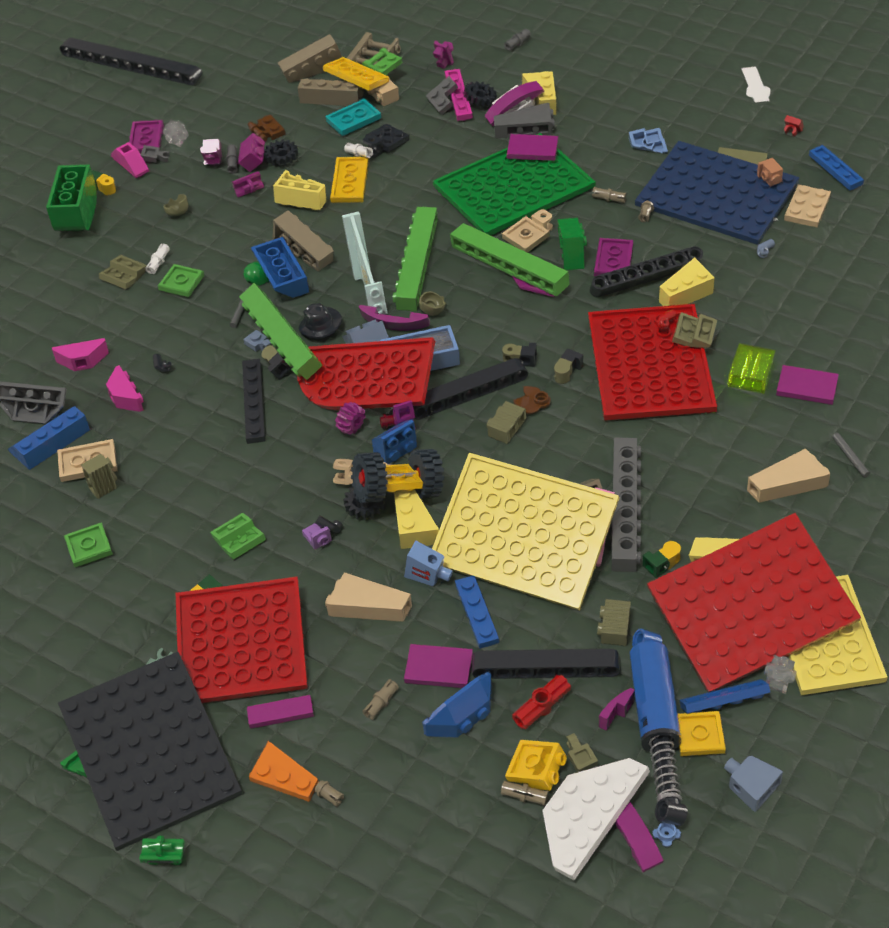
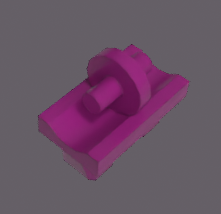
M435 41L433 56L438 59L436 62L437 66L445 69L447 64L453 65L454 60L451 54L454 49L453 44L447 41L440 44L438 41Z
M255 172L232 181L237 197L254 193L256 190L264 188L260 172Z

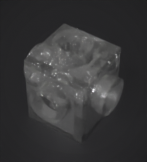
M172 119L165 125L163 130L165 139L179 147L182 146L189 136L185 125L180 121L176 122Z
M774 655L772 662H767L764 674L767 675L766 683L769 684L770 689L786 694L789 682L794 683L797 671L793 670L795 661L787 657Z

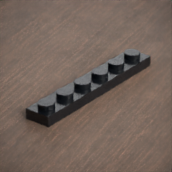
M260 358L243 360L247 444L265 442Z

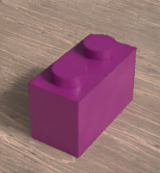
M252 133L240 145L238 163L249 172L263 162L265 142L261 137Z

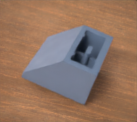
M376 319L362 324V329L360 326L346 331L347 334L342 336L346 344L376 342L389 338L383 321L377 322Z

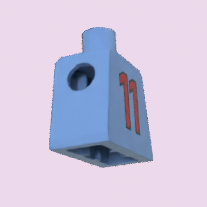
M415 541L407 555L404 577L434 586L438 578L449 581L453 570L443 566L444 556Z

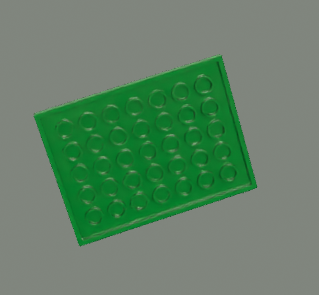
M507 147L433 180V186L477 230L490 236L514 225L525 216L529 218L539 210H547L596 187V181L558 148L556 158L552 161L508 159Z

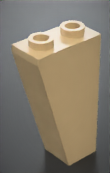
M804 449L748 477L747 491L760 503L822 489L829 484L830 472L813 454Z
M344 573L341 579L336 581L332 594L327 596L325 605L327 606L328 615L332 617L404 622L412 607L411 594Z

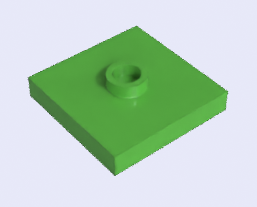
M173 264L159 283L158 289L189 297L205 276L204 271Z
M102 522L64 535L74 567L113 554Z

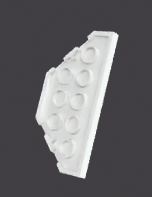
M628 758L570 774L566 777L543 809L555 871L572 880L576 879L650 771L647 766Z

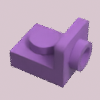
M314 523L302 530L303 536L314 550L332 541L330 529L327 526L321 528Z

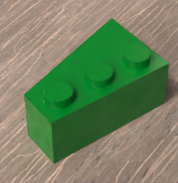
M578 218L558 219V237L560 249L563 251L564 269H585L584 247L587 246V241L582 223H579Z

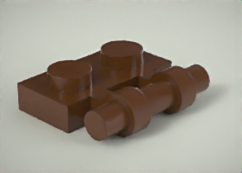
M271 114L258 119V124L252 121L248 123L249 130L258 137H261L264 142L269 137L271 140L286 135L285 129Z

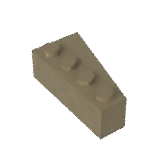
M329 34L279 61L278 65L287 81L291 83L324 73L323 65L342 58L336 42Z
M289 210L273 220V240L283 237L295 257H302L303 262L316 271H320L333 262L334 250L332 247L322 241L319 235L313 233L307 225H304Z

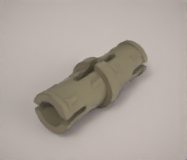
M594 187L592 191L596 192L592 193L593 198L606 199L607 202L611 200L625 203V197H627V193L616 192L613 189L606 190Z
M388 679L381 690L375 692L372 701L362 711L367 718L371 715L370 720H373L377 713L388 705V700L399 689L397 683Z
M504 781L501 788V795L518 798L520 802L525 803L529 801L542 804L543 806L547 803L548 791L530 788L528 784L522 786Z

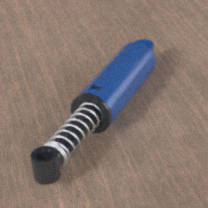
M638 629L632 639L633 648L630 650V663L641 746L652 754L653 776L656 779L654 784L657 787L656 793L658 795L655 817L658 821L682 826L687 818V807L681 803V791L677 789L680 784L676 781L679 776L675 773L677 767L674 766L676 759L673 758L675 755L674 749L678 748L681 744V734L668 649L662 643V638L659 634Z

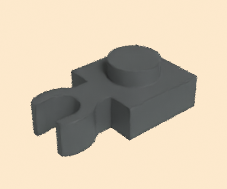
M144 145L141 156L144 161L156 163L157 160L167 163L170 152L160 151L158 147Z

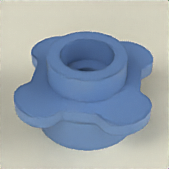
M664 822L659 824L658 829L653 830V837L662 841L665 847L671 846L672 841L681 836L680 830L676 829L675 825Z

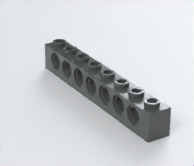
M614 438L613 492H615V495H619V501L612 518V571L636 572V564L641 562V552H637V548L641 547V536H637V532H641V520H637V517H641V505H637V502H641V490H637V487H641V475H637V472H641V460H637V457H641V446H637V438Z

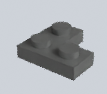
M448 76L431 90L426 97L438 112L443 115L453 106L447 97L458 86Z

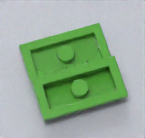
M244 513L210 532L218 545L233 560L266 540L264 533L257 529L253 521Z

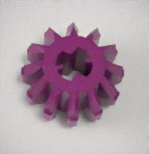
M345 403L343 407H340V411L336 413L338 415L335 419L337 422L336 427L345 434H355L364 423L363 419L366 417L364 415L365 410L356 403Z

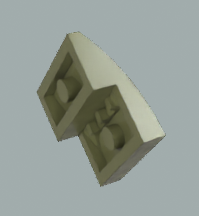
M120 255L110 261L109 268L99 273V279L127 289L144 274L147 265Z
M681 312L672 342L691 347H710L717 320L703 314L696 318Z

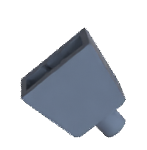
M748 756L742 764L730 758L724 766V769L732 774L729 784L730 789L754 812L762 806L781 784L783 771L753 756Z

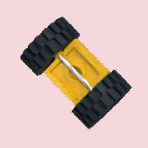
M434 449L413 450L408 458L409 463L386 465L383 463V457L378 452L356 454L352 461L353 467H351L352 488H354L353 492L356 495V499L360 503L380 502L385 498V492L413 491L414 489L420 498L438 497L444 485L442 483V480H444L442 474L444 467L442 468L441 466L443 463L440 460V454H437V450Z

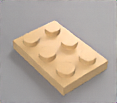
M798 185L785 213L784 220L818 227L830 199L831 191Z
M113 439L57 450L61 482L84 478L81 464L99 454H102L105 458L108 457L113 464L111 470L117 471Z

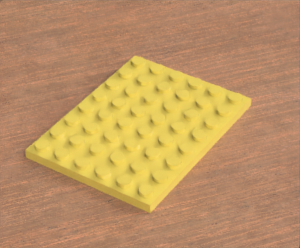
M469 453L432 549L444 556L443 566L455 572L475 576V578L580 610L615 513L619 495Z

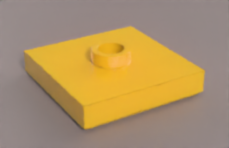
M719 711L678 714L681 734L680 756L725 753L726 749Z

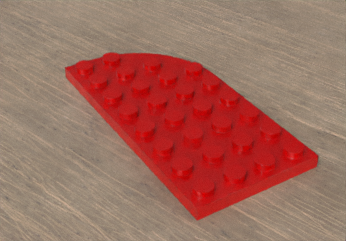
M433 337L309 346L308 348L322 366L307 380L302 375L300 377L297 376V380L302 392L312 403L329 410H340V407L349 402L356 403L363 409L393 407L410 400L413 406L424 405L436 341Z

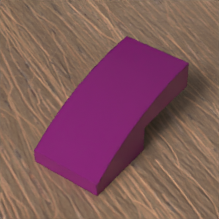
M411 400L393 406L395 426L403 421L411 419L414 421L415 415Z
M634 689L625 690L607 704L599 715V728L607 731L616 715L625 718L634 703Z

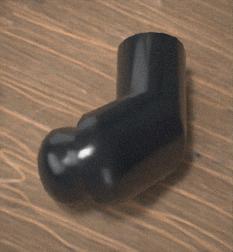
M160 354L153 355V364L156 370L164 373L171 370L172 363L170 361L166 363V360L162 362Z
M319 515L315 522L321 528L327 526L333 534L340 533L343 527L340 521L335 520L332 523Z

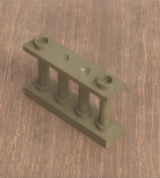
M366 32L347 59L362 64L365 60H369L364 57H373L379 53L378 51L370 50L373 47L379 49L384 47L388 52L397 55L401 50L399 38H395L390 45L375 42L372 40V33Z

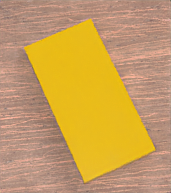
M345 57L323 65V71L368 91L389 82L388 76Z
M367 157L336 158L330 197L331 203L363 202L369 162Z

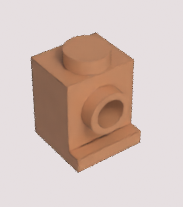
M773 157L758 163V177H762L770 186L782 182L783 168Z

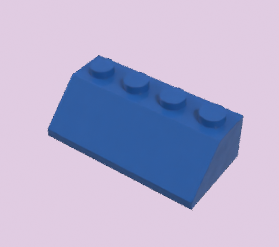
M283 237L251 247L253 254L275 291L293 298L309 292L307 277Z
M74 406L8 448V451L30 470L55 454L57 450L64 448L90 431L86 416Z

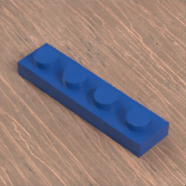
M824 145L809 151V156L847 189L852 190L863 185L864 179Z
M475 576L455 580L456 589L479 649L498 644L499 637Z
M760 679L688 697L679 701L681 709L686 713H698L707 708L719 709L723 704L727 703L739 704L743 702V699L762 698L764 694L770 693L768 683Z

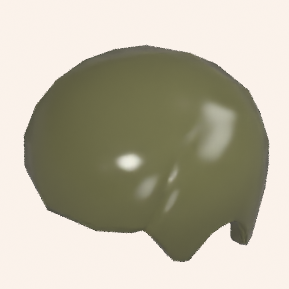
M179 194L177 200L170 198L168 204L163 206L164 211L173 217L183 215L188 210L187 196Z
M431 291L424 292L419 298L420 309L430 316L439 315L446 305L444 296H439Z

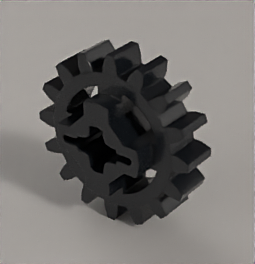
M471 81L470 84H466L463 92L464 97L467 98L466 101H471V104L475 103L477 106H490L497 98V91L494 90V87H490L489 84L485 85L484 82L479 83L476 81L473 83Z
M282 139L280 142L275 140V143L270 142V146H265V160H267L268 164L272 163V166L276 164L278 166H281V164L286 166L287 163L292 164V160H297V145L294 142L290 143V140L284 141Z
M349 488L350 493L345 492V498L343 499L345 511L349 512L351 517L356 515L357 520L360 517L366 520L367 516L373 519L375 513L380 515V509H385L386 497L380 502L360 503L356 499V495H354V488Z

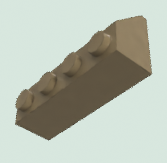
M301 79L298 86L300 103L349 106L362 100L365 91L364 88L353 83L339 80Z

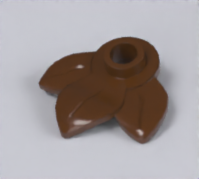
M524 386L525 396L513 400L515 405L526 409V414L535 413L540 408L549 406L551 402L546 392L532 386Z

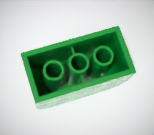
M90 164L60 165L57 167L46 206L53 230H89L97 202L96 185Z

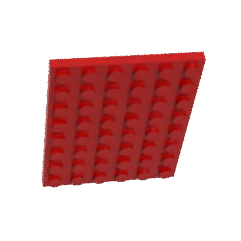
M695 304L588 312L604 420L717 412L705 349L672 342L681 312L698 318ZM673 309L676 312V318L669 321L667 329H660L657 326L658 316Z
M796 513L647 583L649 591L707 692L719 690L861 620L860 614Z

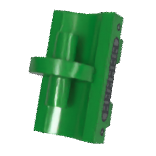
M158 835L156 839H143L142 851L139 857L140 863H148L149 865H157L158 863L180 865L185 844L184 839H164L163 835Z

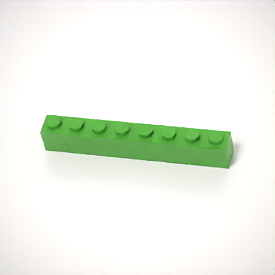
M417 207L416 213H413V224H410V235L407 236L408 246L404 248L405 258L402 257V269H399V281H396V292L393 293V303H396V310L417 311L438 222L436 207Z
M464 223L450 234L453 248L556 297L570 285L569 273L565 269Z
M255 283L239 296L243 301L241 305L249 312L248 314L256 321L255 323L263 330L262 332L270 339L269 341L273 346L278 348L279 354L282 357L286 356L285 362L290 367L293 366L292 371L298 377L302 375L307 380L322 366L264 291Z

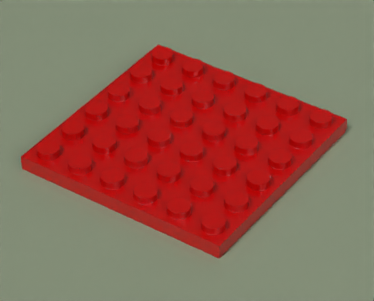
M298 577L176 593L177 650L202 703L308 689Z

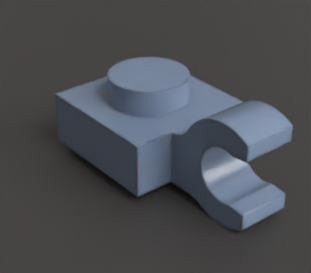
M257 330L243 339L244 344L254 351L259 349L263 351L265 347L272 344L267 336Z

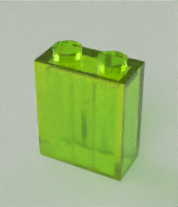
M739 343L729 372L728 387L765 394L774 365L776 350Z

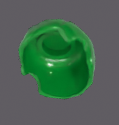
M258 261L248 264L243 271L247 283L250 281L252 284L255 283L259 286L269 281Z

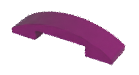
M537 81L522 84L499 98L487 111L485 118L491 126H494V116L504 114L527 97L533 100L545 91Z
M359 305L361 316L369 322L375 319L377 322L383 321L385 329L411 331L430 325L428 314L411 312L409 318L379 314L377 307Z
M629 801L615 821V824L630 846L633 858L642 872H645L662 864L663 858L649 830Z

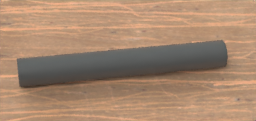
M240 300L231 320L230 326L232 328H236L244 311V307L241 305L243 303L242 300Z
M835 433L832 438L864 478L868 477L870 472L841 435Z

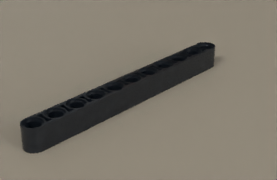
M68 38L59 47L60 52L66 57L192 86L203 75L202 70L194 65L75 38Z

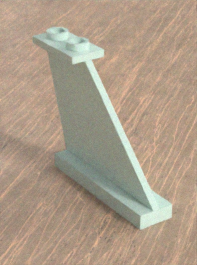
M358 211L342 215L354 279L363 280L368 306L377 307L379 314H388L382 282L374 283L371 274L360 213Z

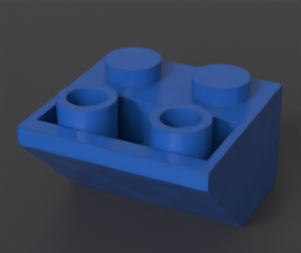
M412 419L403 421L373 438V452L380 453L384 462L389 464L415 449L417 442L414 421Z

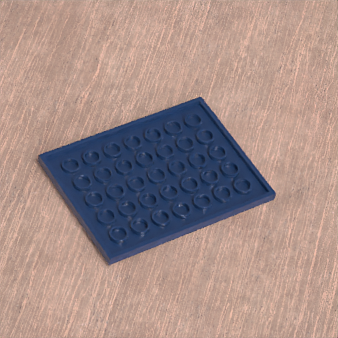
M678 141L638 195L635 205L641 207L643 202L651 201L654 206V212L758 245L799 183V177L783 172L782 182L770 186L762 177L757 176V164Z

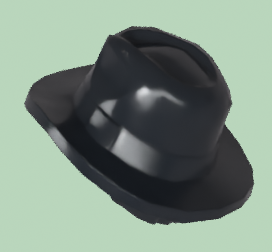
M320 303L312 304L303 311L305 318L299 324L298 329L300 333L309 338L320 339L329 337L341 325L342 316L336 309Z

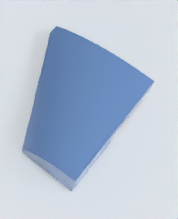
M643 128L629 132V141L632 148L664 154L668 153L660 128L647 131Z

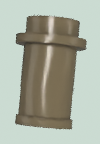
M645 201L641 204V212L638 219L642 222L648 221L651 212L654 210L651 201Z
M321 780L315 787L317 796L324 797L335 807L342 802L339 800L340 798L344 799V794L331 787L328 781L324 782Z

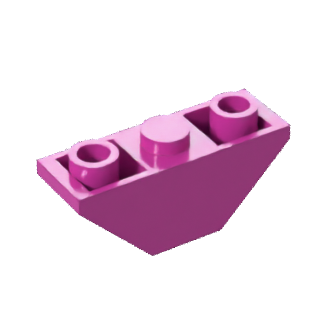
M128 142L111 153V157L135 178L149 172V168L139 151L131 143Z
M105 338L52 347L56 362L73 371L91 369L109 353Z
M119 365L116 366L106 383L111 400L116 408L138 412L143 411L141 403L144 400L140 392L136 393V386L133 381L130 382L127 371H123Z

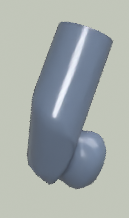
M769 239L757 246V255L761 258L767 257L768 249L775 246L774 240Z

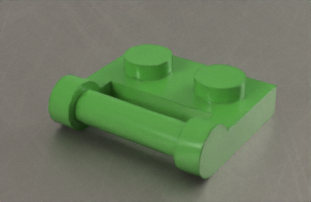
M383 47L375 56L362 62V65L387 75L403 62L401 57L388 52Z

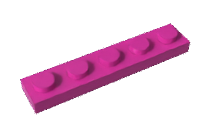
M460 69L445 71V78L450 76L458 86L450 94L457 121L473 119L469 101H466L467 98L464 97L465 86Z

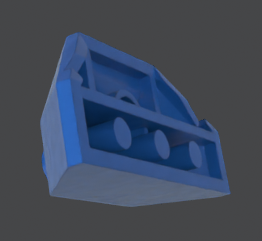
M487 672L476 677L443 702L430 717L423 721L424 734L430 737H459L461 734L470 731L472 726L479 720H484L490 713L491 674Z

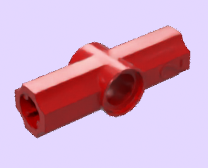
M562 675L555 676L543 688L534 690L532 697L512 714V719L518 727L526 730L540 716L549 714L552 706L571 690V685Z

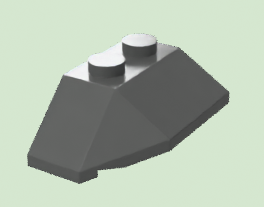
M0 382V406L13 421L47 424L64 407L67 388Z

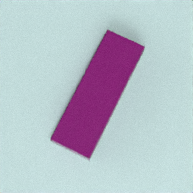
M310 695L247 707L250 729L314 717Z

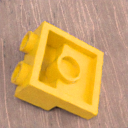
M520 740L505 777L509 782L528 783L530 788L551 791L553 784L556 785L559 781L558 771L560 766H564L566 763V754L559 743Z

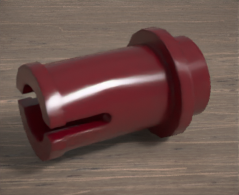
M383 414L379 418L381 428L385 427V429H388L389 426H395L393 415L386 416Z

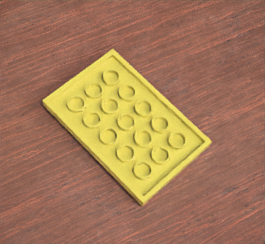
M848 575L837 576L836 578L860 614L861 620L788 656L801 695L887 682V674Z

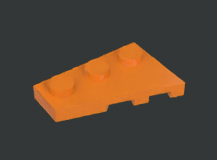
M269 741L249 775L251 782L310 802L315 792V787L319 783L314 775Z

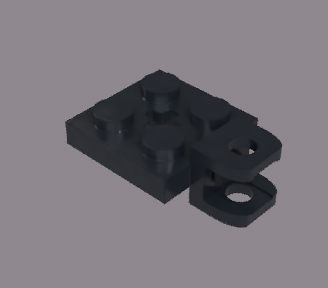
M384 124L366 134L363 143L373 149V155L370 158H374L382 154V149L390 152L409 141V134L389 124Z

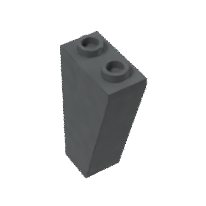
M549 103L494 116L495 138H510L511 134L537 135L541 133L542 135H552V128H555L553 109H550Z

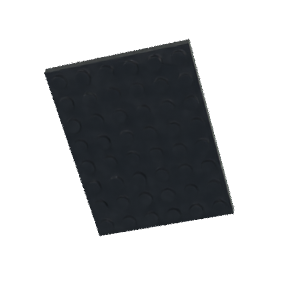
M178 651L58 702L116 851L242 795L241 788Z

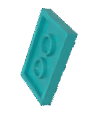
M364 98L325 117L326 122L344 136L381 119V113Z

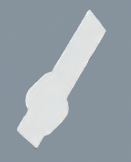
M741 68L749 86L747 87V96L753 97L755 102L770 101L768 98L770 96V88L763 85L757 68Z

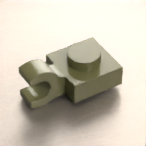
M575 733L566 737L568 740L566 745L570 750L568 758L577 773L598 765V760L588 743L581 746Z

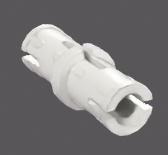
M346 143L347 145L344 146L346 153L354 154L357 157L364 156L370 158L373 155L372 148L364 147L361 144Z
M160 244L158 250L152 254L151 261L145 268L149 274H155L158 267L163 264L165 256L170 251L168 245Z

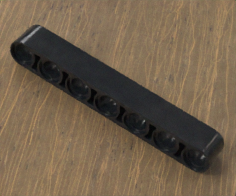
M693 246L597 275L592 280L589 289L590 293L594 297H601L673 275L694 259L691 256H695L701 262L703 251L701 248Z
M513 358L429 389L426 393L425 404L413 406L415 419L419 420L519 383L527 378L528 371L520 359Z
M615 649L477 651L472 656V675L476 678L489 672L491 679L554 678L557 675H562L565 678L615 677L620 673L619 652Z

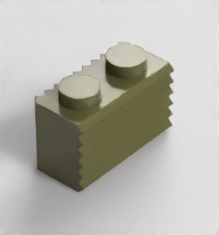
M505 401L503 406L498 407L495 416L487 422L488 436L508 444L526 420V409Z
M99 454L81 464L89 489L96 498L100 499L103 495L117 488L115 483L117 476L111 470L113 464L108 457L105 458L102 454Z
M605 600V606L600 608V618H603V623H598L597 635H601L602 644L626 646L631 601Z

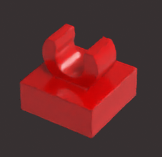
M787 115L784 120L786 124L784 131L786 134L790 129H793L792 135L795 136L797 131L801 132L804 127L801 119Z

